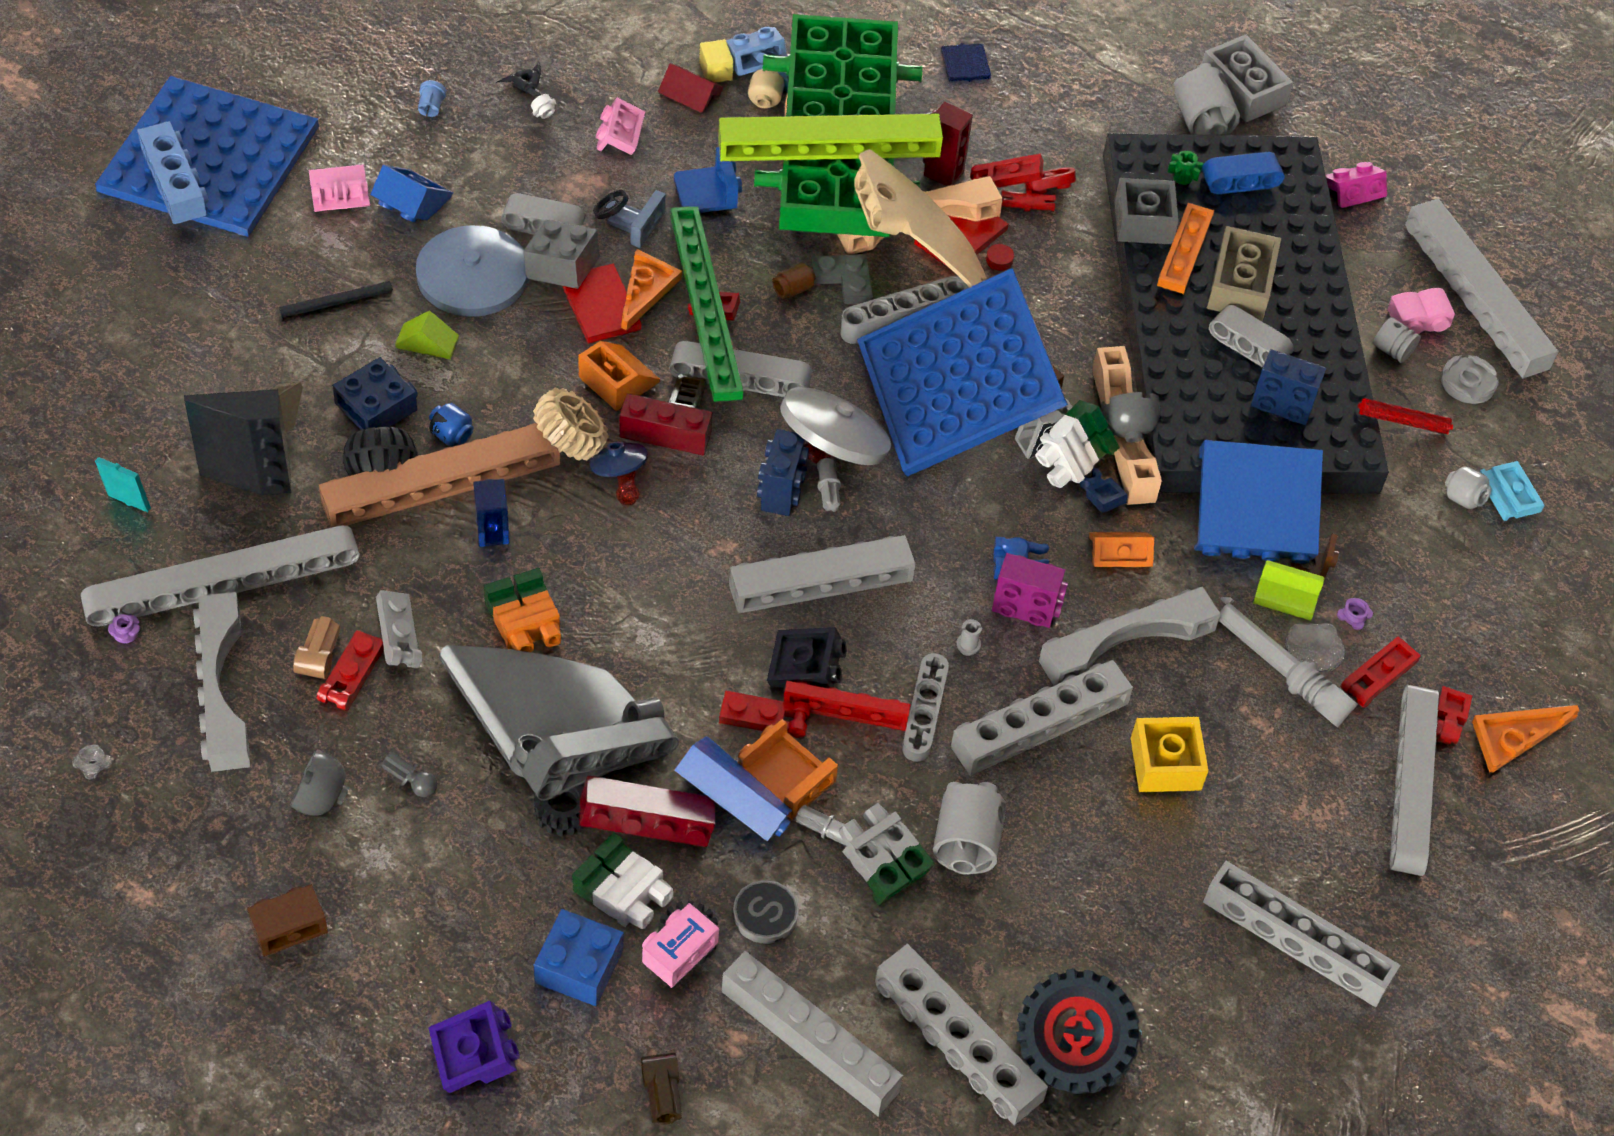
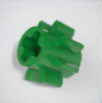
M1182 151L1178 155H1172L1167 172L1173 174V180L1177 183L1189 184L1192 180L1198 181L1203 162H1197V154L1191 151Z

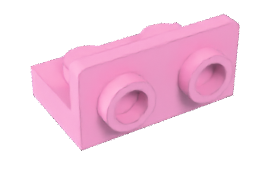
M618 97L611 106L606 105L600 117L603 123L596 133V138L599 139L596 149L602 151L607 144H610L632 155L637 148L645 111Z

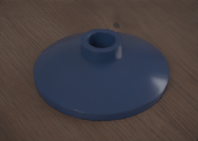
M612 442L591 458L590 468L593 473L599 476L615 477L625 475L644 465L648 459V452L643 445L637 443Z

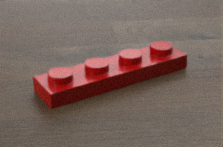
M787 681L784 692V702H806L811 706L812 714L906 731L911 704L903 703L897 699L887 700L872 697L865 693L855 694L840 691L833 687L823 688L809 685L806 682Z

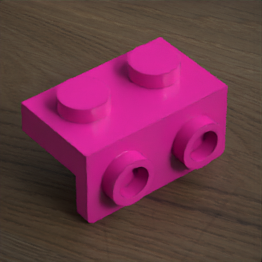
M1370 162L1358 163L1356 167L1350 169L1338 168L1333 170V173L1326 175L1328 188L1337 192L1338 206L1341 208L1387 196L1386 171L1373 166Z

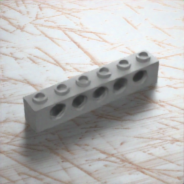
M1114 660L1104 664L1097 663L1077 676L1070 675L1053 687H1043L1035 695L1026 699H1016L1006 708L999 711L992 710L979 720L959 725L954 730L951 749L969 776L974 775L1128 705L1133 687Z
M1225 861L1209 885L1203 901L1204 904L1374 1007H1377L1400 967V964L1228 861Z
M908 943L878 966L875 982L880 993L886 998H891L899 1006V1010L904 1018L910 1022L913 1021L922 1030L924 1038L931 1045H937L943 1051L948 1063L954 1069H960L969 1078L972 1088L977 1093L984 1094L992 1102L994 1110L1003 1119L1007 1118L1015 1126L1044 1101L1048 1086ZM914 985L919 990L910 991L906 989L904 986ZM928 1009H938L941 1014H931ZM959 1032L963 1034L965 1038L958 1039L953 1037L950 1033ZM983 1056L989 1062L981 1063L976 1061L974 1057ZM1006 1080L1012 1084V1087H1003L997 1081Z

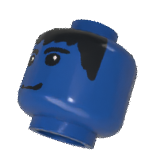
M447 403L442 407L438 405L429 415V420H431L429 426L430 433L450 447L464 444L473 433L472 417L456 404Z

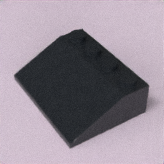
M278 389L184 395L200 476L259 495L291 493V466Z

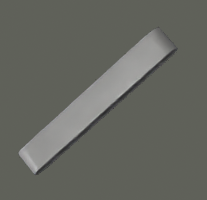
M1406 684L1401 701L1390 870L1423 876L1429 857L1439 692L1434 689Z

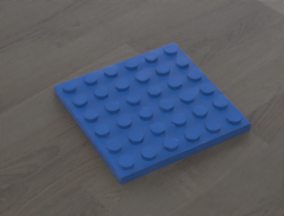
M170 76L95 183L96 191L169 213L141 150L137 130L170 121L174 132L179 131L184 144V147L181 148L182 150H188L192 162L190 168H196L200 179L198 186L199 188H205L209 203L205 204L207 216L192 220L249 237L318 129V118Z
M1013 268L857 339L902 470L907 477L1068 405Z

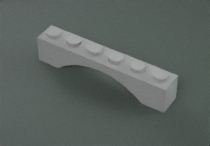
M1203 586L1194 590L1187 589L1177 596L1166 600L1159 599L1150 606L1132 609L1125 615L1117 618L1104 619L1095 626L1079 628L1072 634L1061 638H1052L1042 645L1039 663L1053 686H1055L1070 675L1077 676L1088 671L1099 656L1124 641L1150 636L1175 637L1190 641L1214 632L1221 614Z
M237 593L198 596L199 609H193L195 628L200 627V634L195 635L196 652L202 653V660L196 661L198 680L203 679V687H198L199 705L205 706V713L199 714L201 733L206 732V740L201 741L202 759L209 760L211 772L248 768L251 766L249 739L245 722L233 713L219 690L220 674L224 661L232 646L242 635Z

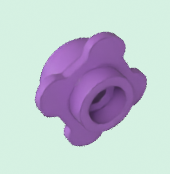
M1359 598L1348 599L1345 607L1337 612V617L1340 620L1346 621L1356 630L1363 629L1364 622L1373 616V611L1369 608L1368 604Z

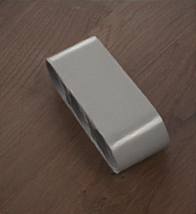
M515 193L509 197L501 216V221L508 229L535 235L545 220L583 225L586 215L582 208L573 204Z
M1234 305L1226 306L1209 324V331L1215 339L1261 367L1264 366L1270 349L1291 355L1294 351L1293 343L1288 337Z

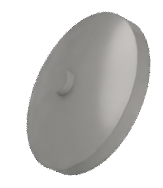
M797 387L790 389L786 393L780 405L783 418L798 435L818 449L839 459L861 465H875L885 459L891 448L888 434L875 419L854 404L831 393L814 388Z

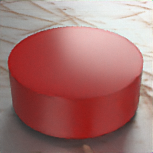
M995 244L987 250L986 263L990 268L1004 271L1013 265L1014 252L1009 246Z

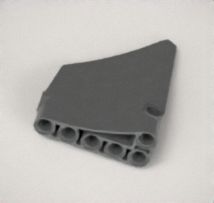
M447 645L439 654L440 661L509 764L510 769L518 776L526 779L540 800H549L585 783L587 775L599 777L630 765L661 758L671 754L679 745L678 737L664 719V708L661 701L655 697L635 701L622 685L604 669L559 657L492 647Z

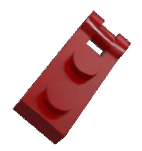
M1040 153L975 165L970 170V178L974 180L990 176L996 188L1042 180L1044 161Z
M356 630L326 682L320 686L317 692V701L325 704L332 702L337 704V708L348 711L384 651L383 640ZM337 688H339V689H342L343 691H342V692H339V691H336V690H337Z
M1398 636L1350 674L1342 682L1340 688L1346 694L1351 693L1357 698L1356 702L1362 708H1365L1377 695L1417 664L1421 655ZM1363 681L1369 687L1367 689H1364L1359 685V683Z
M725 690L719 723L764 731L769 725H776L781 719L784 720V717H790L793 720L785 721L787 722V733L792 737L802 738L806 735L807 724L805 721L810 717L811 706L803 701L790 703Z

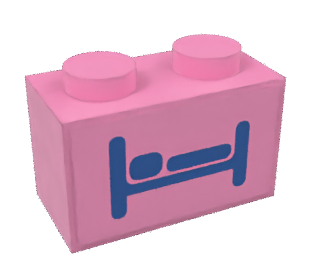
M689 903L681 911L679 909L675 910L667 919L666 926L658 933L653 932L645 939L642 945V963L672 988L718 944L719 927Z

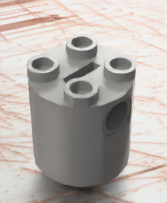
M1202 63L1196 69L1175 80L1174 94L1191 135H1228L1235 129L1239 123L1240 114L1222 71L1211 67L1209 63Z
M951 782L947 785L946 792L943 794L933 846V856L946 868L960 874H978L992 870L997 864L1006 814V801L997 793L998 788L993 783L982 782L977 785Z

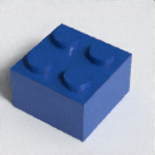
M561 909L534 963V983L597 1007L622 955L624 932Z

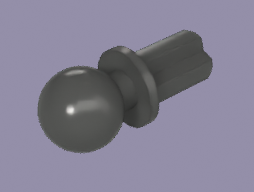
M390 752L382 762V768L400 779L402 786L407 781L410 782L412 790L416 795L428 797L436 791L437 780L435 776L430 772L423 771L418 773L415 771L418 764L412 765L394 752Z

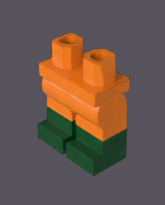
M539 567L513 575L514 585L510 577L483 585L485 605L502 638L505 640L507 649L532 652L534 651L533 642L543 639L547 647H553L561 643L560 615L547 591Z

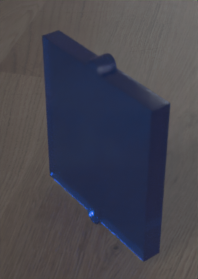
M960 43V45L941 46L949 81L967 80L972 82V80L991 79V72L983 44L965 45Z

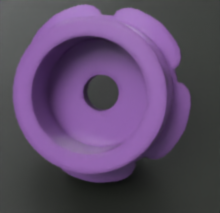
M117 615L113 618V623L109 624L108 630L110 635L114 636L115 640L120 643L134 641L140 631L139 620L134 615Z

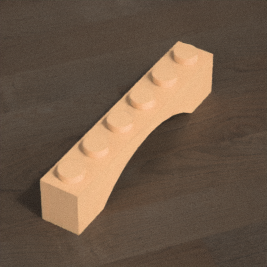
M990 176L924 192L948 216L979 221L997 216L1000 217L1002 197ZM837 234L847 255L872 250L884 238Z
M1125 346L1097 348L1092 372L1100 403L1104 401L1106 404H1110V397L1133 393L1131 367ZM1114 435L1120 447L1114 453L1123 490L1127 493V505L1156 503L1162 483L1156 458L1151 455L1144 440L1129 443L1126 442L1125 438Z

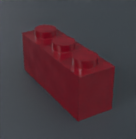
M944 102L938 110H933L931 113L939 114L943 136L940 157H923L922 162L925 164L924 176L949 186L954 185L964 173L973 114Z
M627 393L620 413V438L705 455L712 431L711 411Z

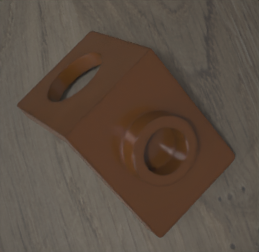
M1331 534L1324 554L1318 553L1313 559L1315 563L1313 568H1304L1300 564L1292 562L1290 567L1325 578L1329 567L1335 568L1339 551L1335 550L1338 535Z

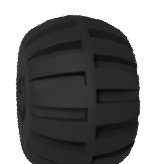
M374 427L352 434L344 446L342 459L347 474L351 476L365 471L373 472L375 470L377 472H384L387 469L389 471L397 469L399 462L403 465L408 459L418 456L414 441L406 431L394 427Z

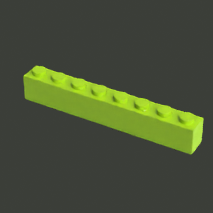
M939 114L719 118L718 133L720 161L859 159L860 153L871 149L882 158L940 157L943 139Z

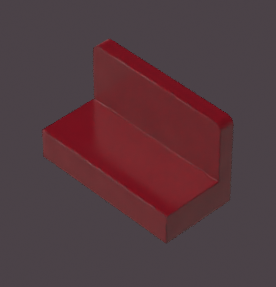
M670 63L658 92L698 112L704 113L712 94L720 96L724 86L679 65Z

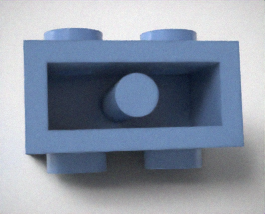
M763 27L758 32L737 34L732 39L726 40L733 59V70L738 76L763 69L764 54L787 56L785 40L775 27Z

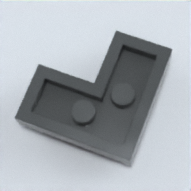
M866 254L811 256V267L816 276L814 284L841 283L844 304H860L872 300L873 294Z

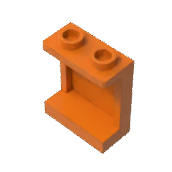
M783 719L776 725H769L765 728L757 741L753 744L745 745L738 754V763L792 810L788 815L791 820L796 817L797 812L803 805L809 806L832 786L837 779L838 764L831 758L826 759L822 763L787 733V722Z

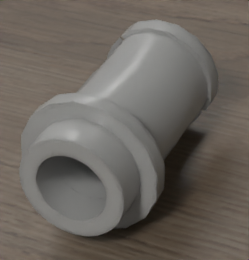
M973 619L966 620L963 623L961 635L956 642L958 650L966 656L976 654L981 647L979 637L982 627L978 621Z

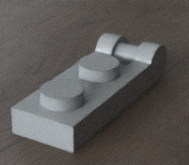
M380 590L376 596L386 663L395 666L404 663L407 667L419 668L422 662V652L418 650L410 596L405 593Z

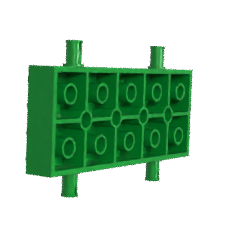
M793 14L790 54L787 56L764 54L762 71L786 72V75H789L786 116L894 115L896 83L898 80L921 83L923 65L899 64V61H897L898 21ZM883 158L894 166V158ZM860 159L783 160V169H780V171L755 169L754 187L779 188V191H781L779 230L890 237V234L871 230L854 185L856 174L862 165ZM920 180L912 181L920 188Z

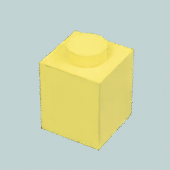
M726 40L700 43L699 63L704 77L715 83L732 80L733 59Z

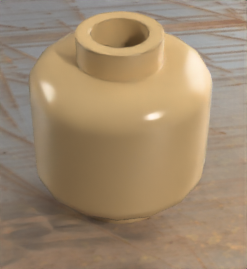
M763 69L754 72L751 77L748 97L760 108L774 107L779 104L785 86L784 79L778 72H763Z

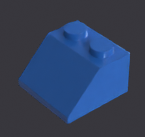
M383 164L370 195L379 199L378 204L389 210L396 208L401 211V217L416 222V219L428 220L452 197L453 192L410 169Z

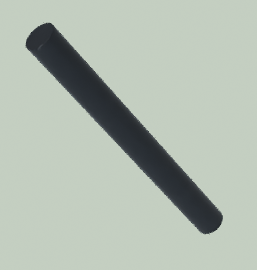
M386 281L281 306L279 311L281 318L393 292L391 282Z

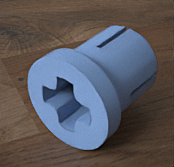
M424 81L419 89L421 96L418 111L426 116L428 106H430L427 116L435 117L439 113L441 102L445 99L447 90L439 82Z

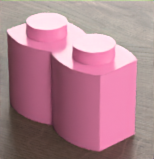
M1441 288L1426 289L1418 293L1404 292L1391 297L1387 309L1391 317L1407 326L1409 330L1415 331V334H1419L1424 330L1444 331L1451 326L1455 315L1444 289Z

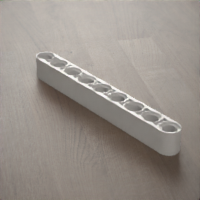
M342 525L92 585L85 588L81 592L80 597L86 622L91 626L98 627L113 623V618L120 614L141 617L198 603V596L238 593L348 566L359 559L360 553L352 529Z

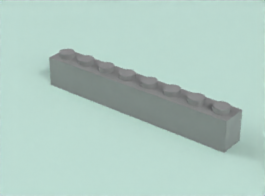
M1440 199L1412 206L1405 223L1408 232L1417 240L1422 250L1433 261L1437 270L1443 274L1450 283L1451 288L1463 300L1466 308L1473 313L1480 326L1492 338L1496 347L1509 360L1511 366L1516 369L1522 379L1550 370L1558 350Z

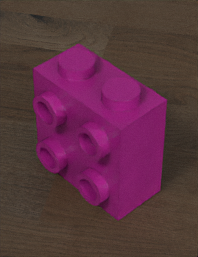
M1006 553L998 577L992 612L999 613L1005 617L1024 620L1036 626L1050 628L1053 617L1059 618L1068 587V583L1063 582L1066 569L1056 567L1053 564H1045L1027 559L1021 555Z

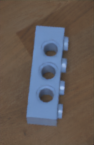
M170 121L138 129L141 150L173 224L207 216L205 204L209 203L205 188H199L198 186L200 179L196 168H190L192 162L188 150H182L181 148L184 147L180 132H174Z

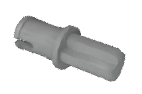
M824 458L817 463L819 472L817 487L822 494L823 508L826 511L832 510L835 512L839 509L838 506L840 505L839 489L841 488V482L837 478L836 462L831 458Z
M806 805L799 809L796 815L797 823L820 833L823 839L828 837L846 846L838 832L844 823L835 820V815L831 814L829 817Z

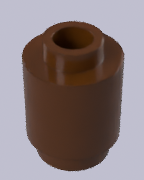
M800 262L779 272L777 277L773 278L772 283L775 292L780 298H792L813 288L816 276L811 266Z

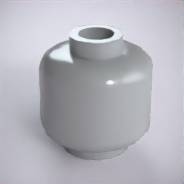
M1467 466L1459 468L1456 472L1452 471L1445 482L1448 498L1467 509H1474L1477 506L1484 505L1491 494V486L1487 476Z

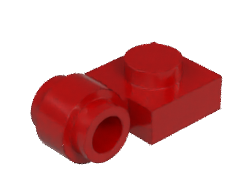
M1442 686L1439 692L1437 717L1443 720L1437 719L1436 738L1438 742L1447 745L1458 743L1462 726L1465 725L1468 719L1473 695Z

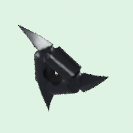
M538 61L532 70L516 71V74H510L497 82H513V85L523 92L540 96L541 94L537 90L540 75H542L540 63Z

